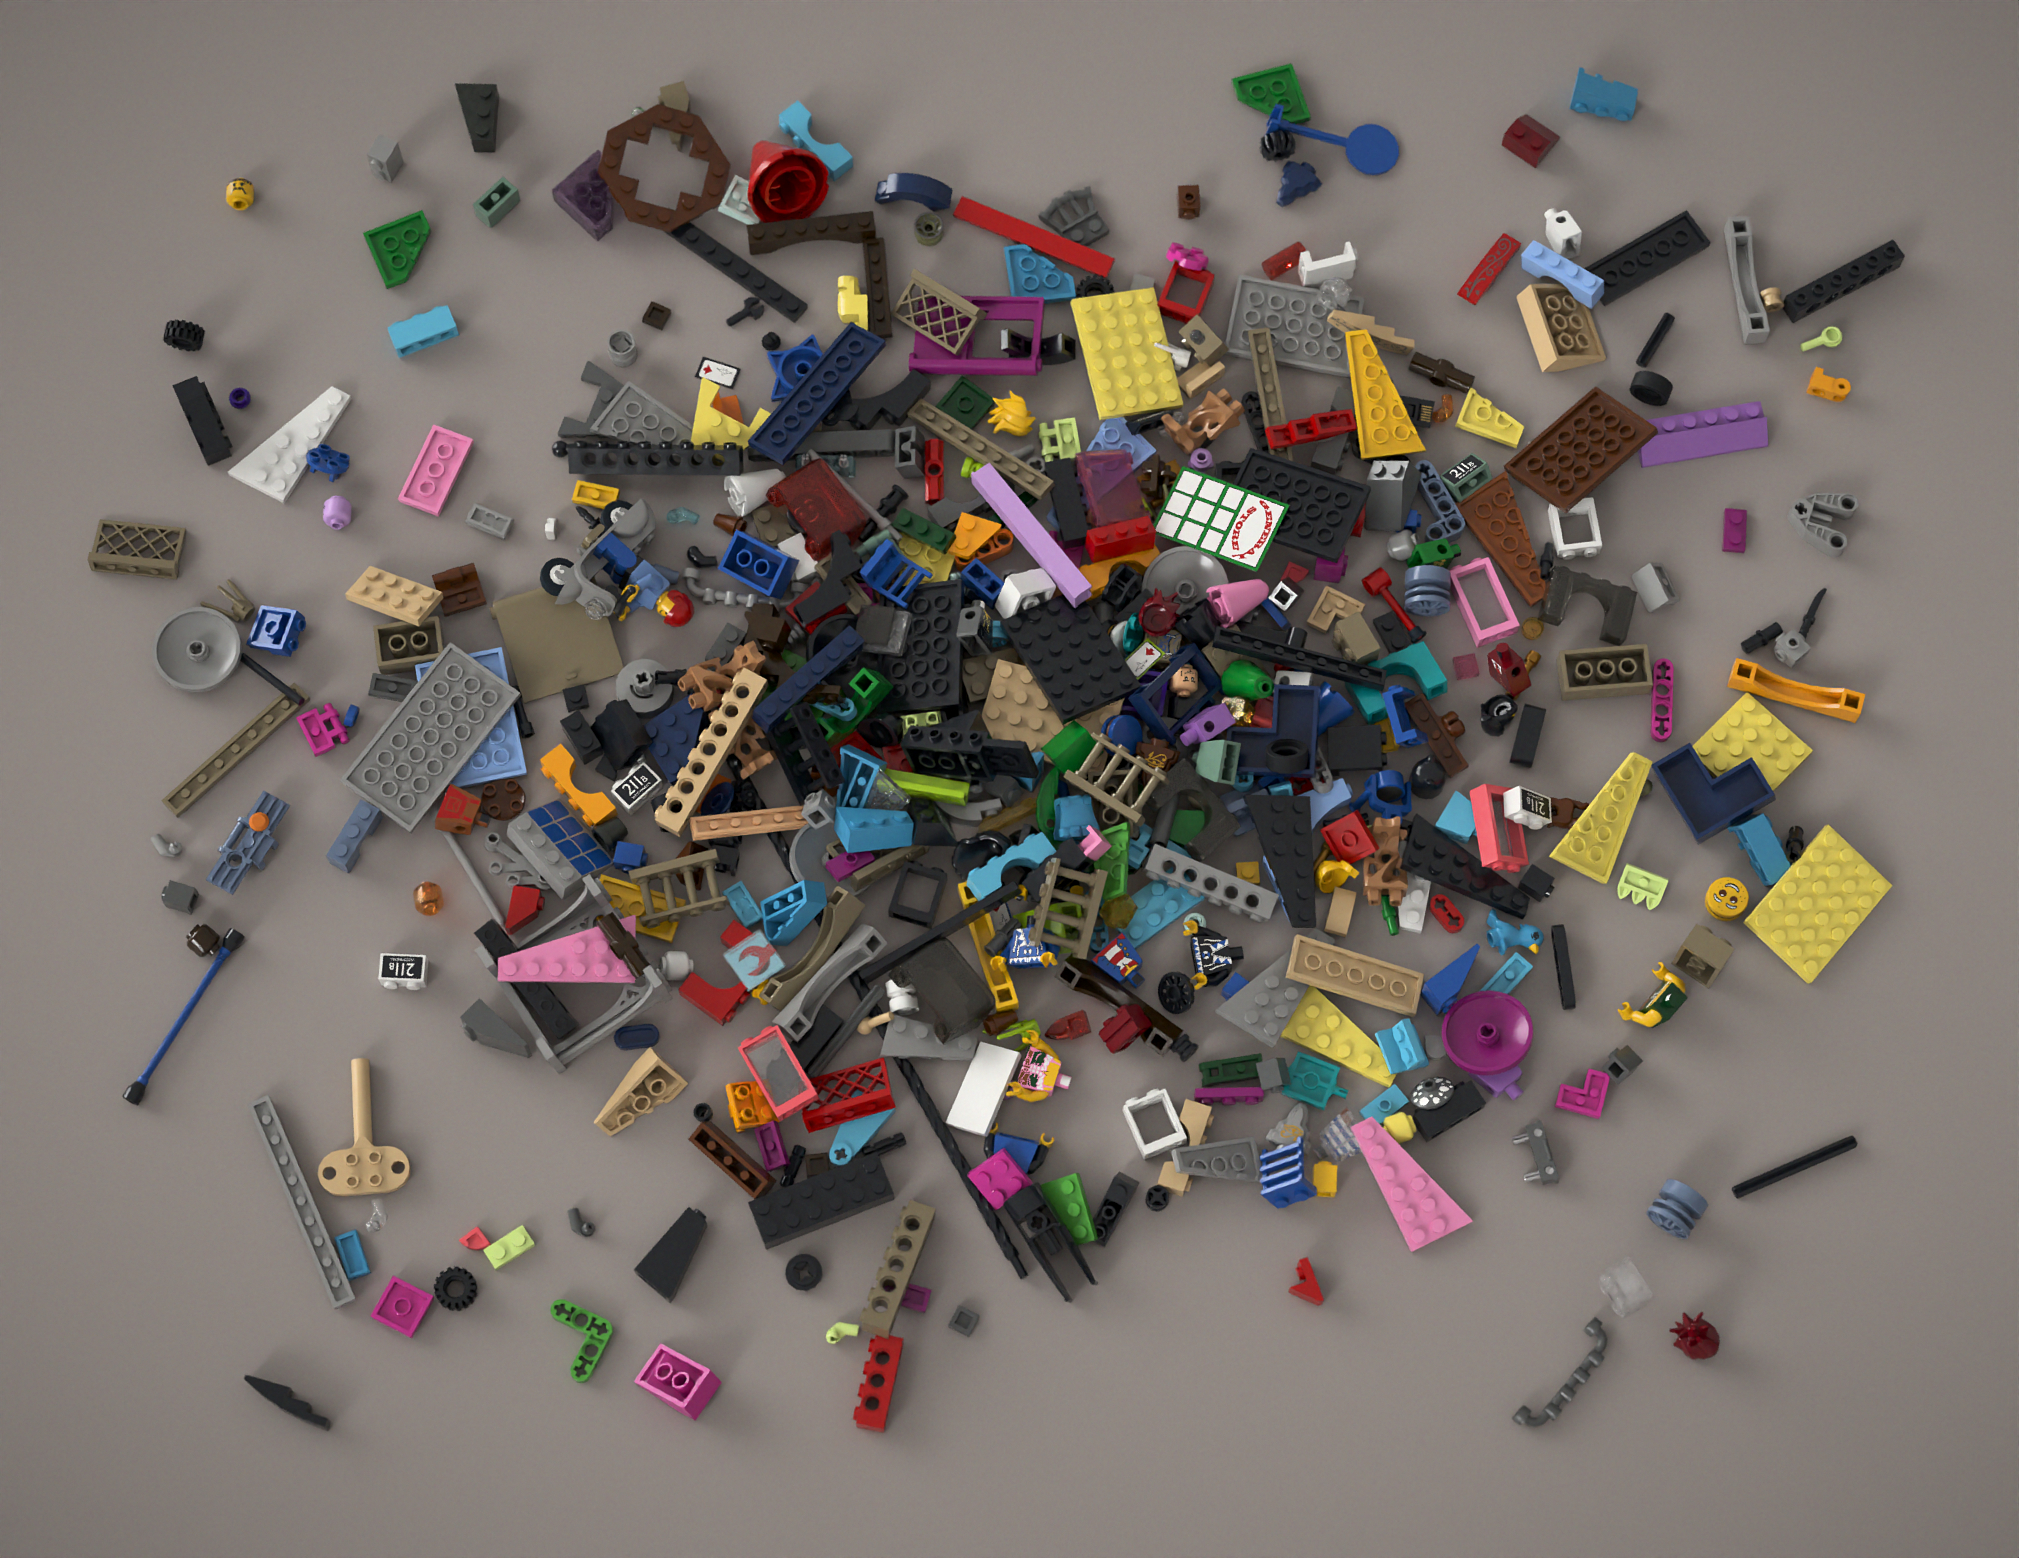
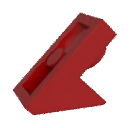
M1308 1257L1300 1259L1297 1264L1298 1267L1295 1269L1299 1280H1303L1304 1283L1290 1287L1288 1292L1317 1306L1322 1305L1324 1299Z

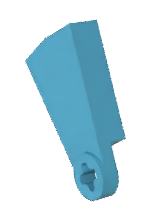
M856 1090L852 1098L861 1096L864 1092ZM895 1108L842 1123L829 1152L832 1164L839 1167L851 1162L857 1154L859 1155L862 1149L868 1145L896 1112ZM845 1150L846 1159L841 1158L837 1160L835 1152Z

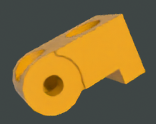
M1815 367L1806 393L1835 402L1845 400L1851 390L1850 382L1844 378L1835 379L1824 375V369Z

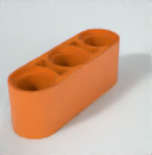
M1001 529L999 533L996 532L988 540V543L982 547L987 548L989 552L981 553L979 550L982 548H979L968 562H961V557L955 556L957 570L962 572L975 558L986 565L1011 553L1014 546L1012 532L1007 529ZM1005 539L1008 540L1009 543L1002 545L999 543V541Z

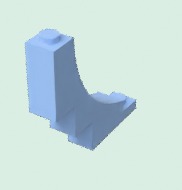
M1343 778L1333 781V789L1327 793H1318L1313 789L1298 795L1310 796L1312 834L1323 820L1350 804L1353 791L1349 783L1345 784ZM1264 855L1262 859L1263 867L1275 893L1279 894L1278 899L1290 922L1283 904L1284 900L1279 888L1277 889L1273 871L1269 868Z

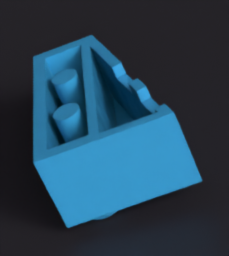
M1579 67L1569 109L1579 113H1593L1600 117H1613L1620 121H1631L1635 110L1638 89L1616 80L1610 83L1602 80V75L1596 74L1594 77L1586 74L1585 69Z
M849 744L840 747V770L845 782L839 785V789H837L836 807L869 809L878 788L877 779L878 777L882 778L888 763Z
M836 807L834 830L847 853L912 846L914 823L907 811Z
M1764 813L1749 815L1727 829L1730 833L1735 832L1741 841L1738 843L1741 850L1746 849L1751 858V861H1749L1750 865L1763 885L1767 886L1777 883L1793 863L1786 859V855L1781 848L1783 847L1782 841L1774 834L1771 820Z
M803 880L760 901L766 942L770 945L788 946L827 905L824 882Z

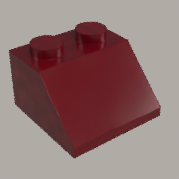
M1525 114L1517 118L1504 133L1502 146L1536 168L1558 142L1560 136Z

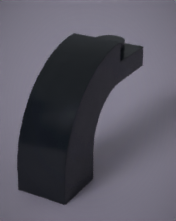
M1006 328L1001 330V350L1008 353L1009 358H1029L1031 356L1033 338L1023 336ZM1063 333L1042 338L1040 359H1042L1043 365H1057L1075 360L1076 340Z

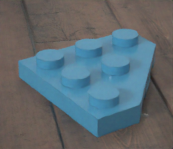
M1025 244L1004 247L1011 297H1044L1045 304L1076 299L1074 280L1071 275L1056 268L1055 264L1043 256L1040 257Z

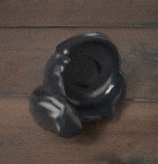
M1503 694L1496 695L1480 705V721L1483 731L1490 736L1499 737L1503 735L1504 727L1513 720L1518 710V705L1511 697Z

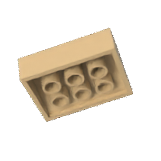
M1530 284L1516 296L1542 372H1560L1606 360L1589 308L1575 300L1571 292L1563 284Z

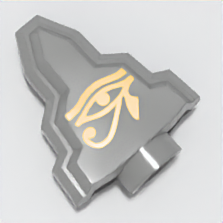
M1298 1103L1290 1110L1287 1119L1279 1121L1276 1128L1270 1129L1265 1140L1277 1146V1150L1297 1143V1137L1301 1136L1303 1138L1304 1155L1308 1156L1311 1144L1308 1141L1310 1132L1306 1127L1308 1121L1307 1105ZM1296 1152V1153H1293V1154H1290V1155H1288V1156H1285V1157H1287V1158H1288V1157H1291V1156H1293L1294 1154H1297V1152Z

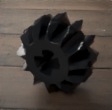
M1282 130L1265 134L1260 142V151L1263 158H1266L1267 161L1273 160L1274 162L1290 158V155L1295 153V138H1293V134L1289 133V131L1282 132Z

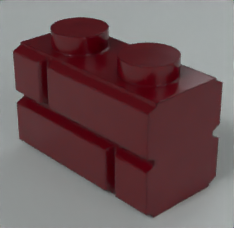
M1125 1004L1117 1009V1016L1110 1017L1103 1022L1104 1028L1098 1034L1103 1042H1106V1046L1111 1053L1115 1054L1124 1051L1151 1027L1152 1023L1144 1015L1139 1004L1130 1006Z

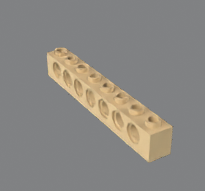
M743 668L741 673H736L732 681L733 687L730 692L726 691L722 697V706L719 711L715 710L710 718L712 723L708 730L704 729L699 737L701 742L697 748L691 750L688 756V764L680 769L677 774V783L668 789L665 796L667 800L663 806L660 805L654 814V817H656L655 822L658 826L678 837H681L690 817L694 815L769 686L767 679L746 668ZM742 690H747L749 695L746 698H739L738 693ZM731 709H736L738 714L735 717H728L727 712ZM719 728L727 729V733L724 736L716 735V731ZM708 747L716 748L713 755L709 756L704 754ZM697 766L705 768L704 772L699 775L694 774L693 771ZM686 785L694 787L693 791L689 794L682 792ZM675 804L683 806L682 810L678 813L671 811L672 806Z

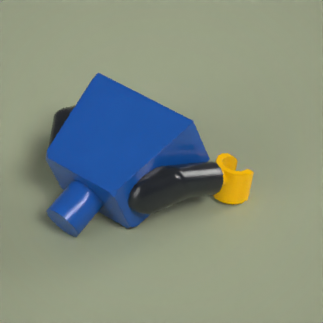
M996 1122V1127L990 1130L988 1136L985 1137L983 1150L986 1158L989 1159L1005 1148L1025 1174L1030 1175L1044 1163L1049 1148L1053 1145L1054 1137H1052L1051 1142H1045L1043 1140L1045 1133L1041 1135L1040 1141L1001 1133Z

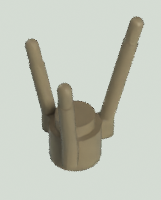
M227 579V583L240 599L237 600L220 585L217 586V589L234 603L231 608L234 611L233 613L203 601L200 603L202 606L214 609L234 619L236 622H240V620L246 622L255 611L254 604L247 600L230 579Z

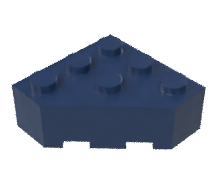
M693 693L643 725L653 741L648 749L673 786L678 781L677 774L680 769L688 764V756L691 750L697 748L701 742L699 737L709 721L708 713L704 712L702 707L692 709L688 698ZM697 767L693 771L694 774H696Z

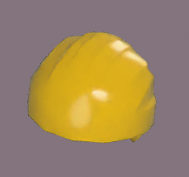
M1335 860L1323 861L1315 873V884L1323 893H1331L1335 887L1340 888L1347 881L1349 875L1355 879L1359 872L1349 862L1343 860L1341 862Z

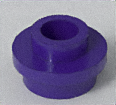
M235 388L229 395V401L234 408L243 409L250 404L251 396L246 389ZM239 397L244 398L242 401H237Z

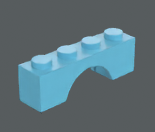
M798 100L779 114V128L786 135L789 134L798 148L816 154L826 166L829 173L828 176L833 181H836L853 167V157L840 143L825 145L816 142L810 136L809 130L812 126V114Z
M1043 832L1037 835L1031 834L1024 840V843L1008 848L1005 852L1006 854L1001 857L995 856L991 858L987 865L981 869L980 867L973 869L968 874L966 885L975 898L980 901L1002 888L1001 876L1006 870L1015 866H1024L1036 870L1043 864V860L1047 856L1053 855L1056 850Z

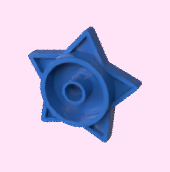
M813 334L799 346L793 347L788 351L767 352V358L777 376L771 394L772 402L783 401L823 355Z

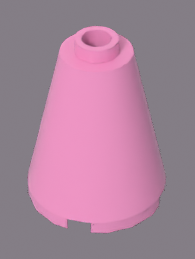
M1260 579L1212 586L1207 589L1206 593L1209 592L1207 599L1212 605L1217 620L1222 623L1220 627L1228 628L1266 600L1269 587L1266 582Z

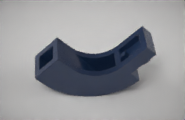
M894 173L888 175V180L878 182L875 201L879 204H884L897 200H910L918 202L934 212L950 208L953 189L943 182L928 176L913 173Z

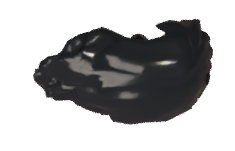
M993 830L976 833L974 837L969 839H961L957 841L958 845L954 849L951 864L955 868V873L957 875L960 874L961 879H966L967 881L968 874L977 867L981 869L987 865L991 858L995 856L1001 857L1006 854V850L1011 847L1010 839L1001 832Z

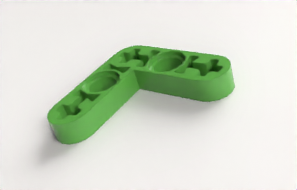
M558 1299L552 1303L550 1308L553 1318L587 1335L570 1369L571 1376L576 1382L585 1383L591 1378L613 1335V1327L608 1320L567 1300ZM562 1305H565V1310L572 1314L570 1322L567 1321L569 1319L568 1315L561 1313L558 1316L557 1307L561 1308ZM584 1314L588 1316V1323L585 1326H578L575 1323L578 1315ZM593 1319L596 1320L594 1324L598 1327L606 1325L608 1333H602L600 1336L599 1331L593 1327L591 1332L588 1331L592 1326ZM589 1345H596L598 1347L596 1356L588 1357L585 1354V1350ZM581 1357L588 1362H593L591 1366L588 1363L586 1364V1375L577 1377L576 1368L581 1369L584 1361L580 1360Z

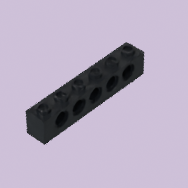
M1893 239L1786 295L1783 301V310L1791 322L1795 323L1899 268L1905 255Z
M490 919L474 932L497 963L498 958L520 951L495 919ZM513 982L558 1039H562L579 1025L546 982Z

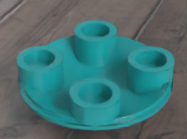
M1133 613L1130 616L1124 629L1123 648L1128 656L1143 643L1142 639L1145 631L1139 623V613Z

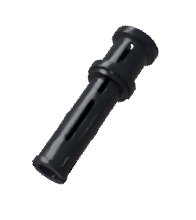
M894 484L892 491L887 497L880 500V506L876 511L883 518H887L890 514L895 513L899 504L903 500H907L909 496L901 487ZM870 517L855 533L856 538L864 543L878 529V524Z

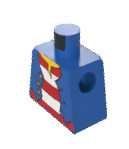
M1123 932L1091 959L1092 964L1121 985L1128 980L1136 989L1145 981V978L1138 972L1142 967L1143 961Z

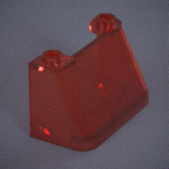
M820 458L810 461L770 487L765 495L768 501L775 507H781L785 504L808 534L804 545L805 550L814 562L831 554L830 536L832 533L840 529L841 533H845L850 539L851 545L849 546H853L866 525V518L862 510L826 462Z

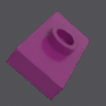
M846 851L827 861L825 867L839 883L853 875L854 872L875 862V857L870 851L847 853Z

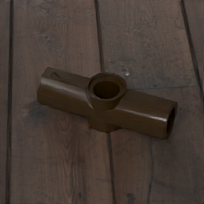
M1418 352L1414 354L1408 368L1412 372L1429 378V381L1438 387L1448 386L1465 394H1468L1475 379V376L1456 369L1451 362L1445 359L1435 360Z
M611 912L598 921L596 924L609 941L611 950L619 960L624 962L632 976L637 979L645 974L643 969L650 964L639 950L636 939L629 931L624 929L616 915Z

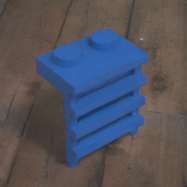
M888 539L877 547L875 554L869 561L864 563L860 571L868 587H872L879 594H883L887 599L894 601L898 606H902L905 609L908 607L905 600L925 576L929 579L933 576L932 573L898 553L894 543ZM907 564L908 567L888 591L885 590L901 568ZM915 570H917L918 573L914 576V578L910 581L906 588L901 592V594L898 597H896L895 594L899 591V589L903 586V584L907 581L911 574Z
M1301 1136L1297 1137V1143L1269 1153L1267 1149L1262 1150V1155H1260V1160L1262 1161L1260 1172L1263 1173V1178L1260 1179V1183L1263 1185L1261 1195L1277 1209L1285 1208L1290 1204L1305 1201L1317 1195V1187L1304 1177V1149ZM1297 1152L1296 1155L1269 1164L1271 1161ZM1298 1164L1296 1167L1269 1176L1270 1173Z

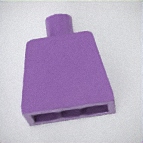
M1225 703L1208 707L1183 725L1186 732L1180 735V739L1186 746L1192 743L1206 742L1236 721Z
M1518 1065L1509 1071L1496 1075L1468 1074L1496 1098L1506 1092L1514 1101L1523 1094V1090L1516 1084L1523 1074Z

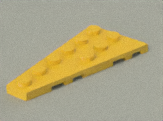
M1367 329L1345 332L1361 460L1426 452Z

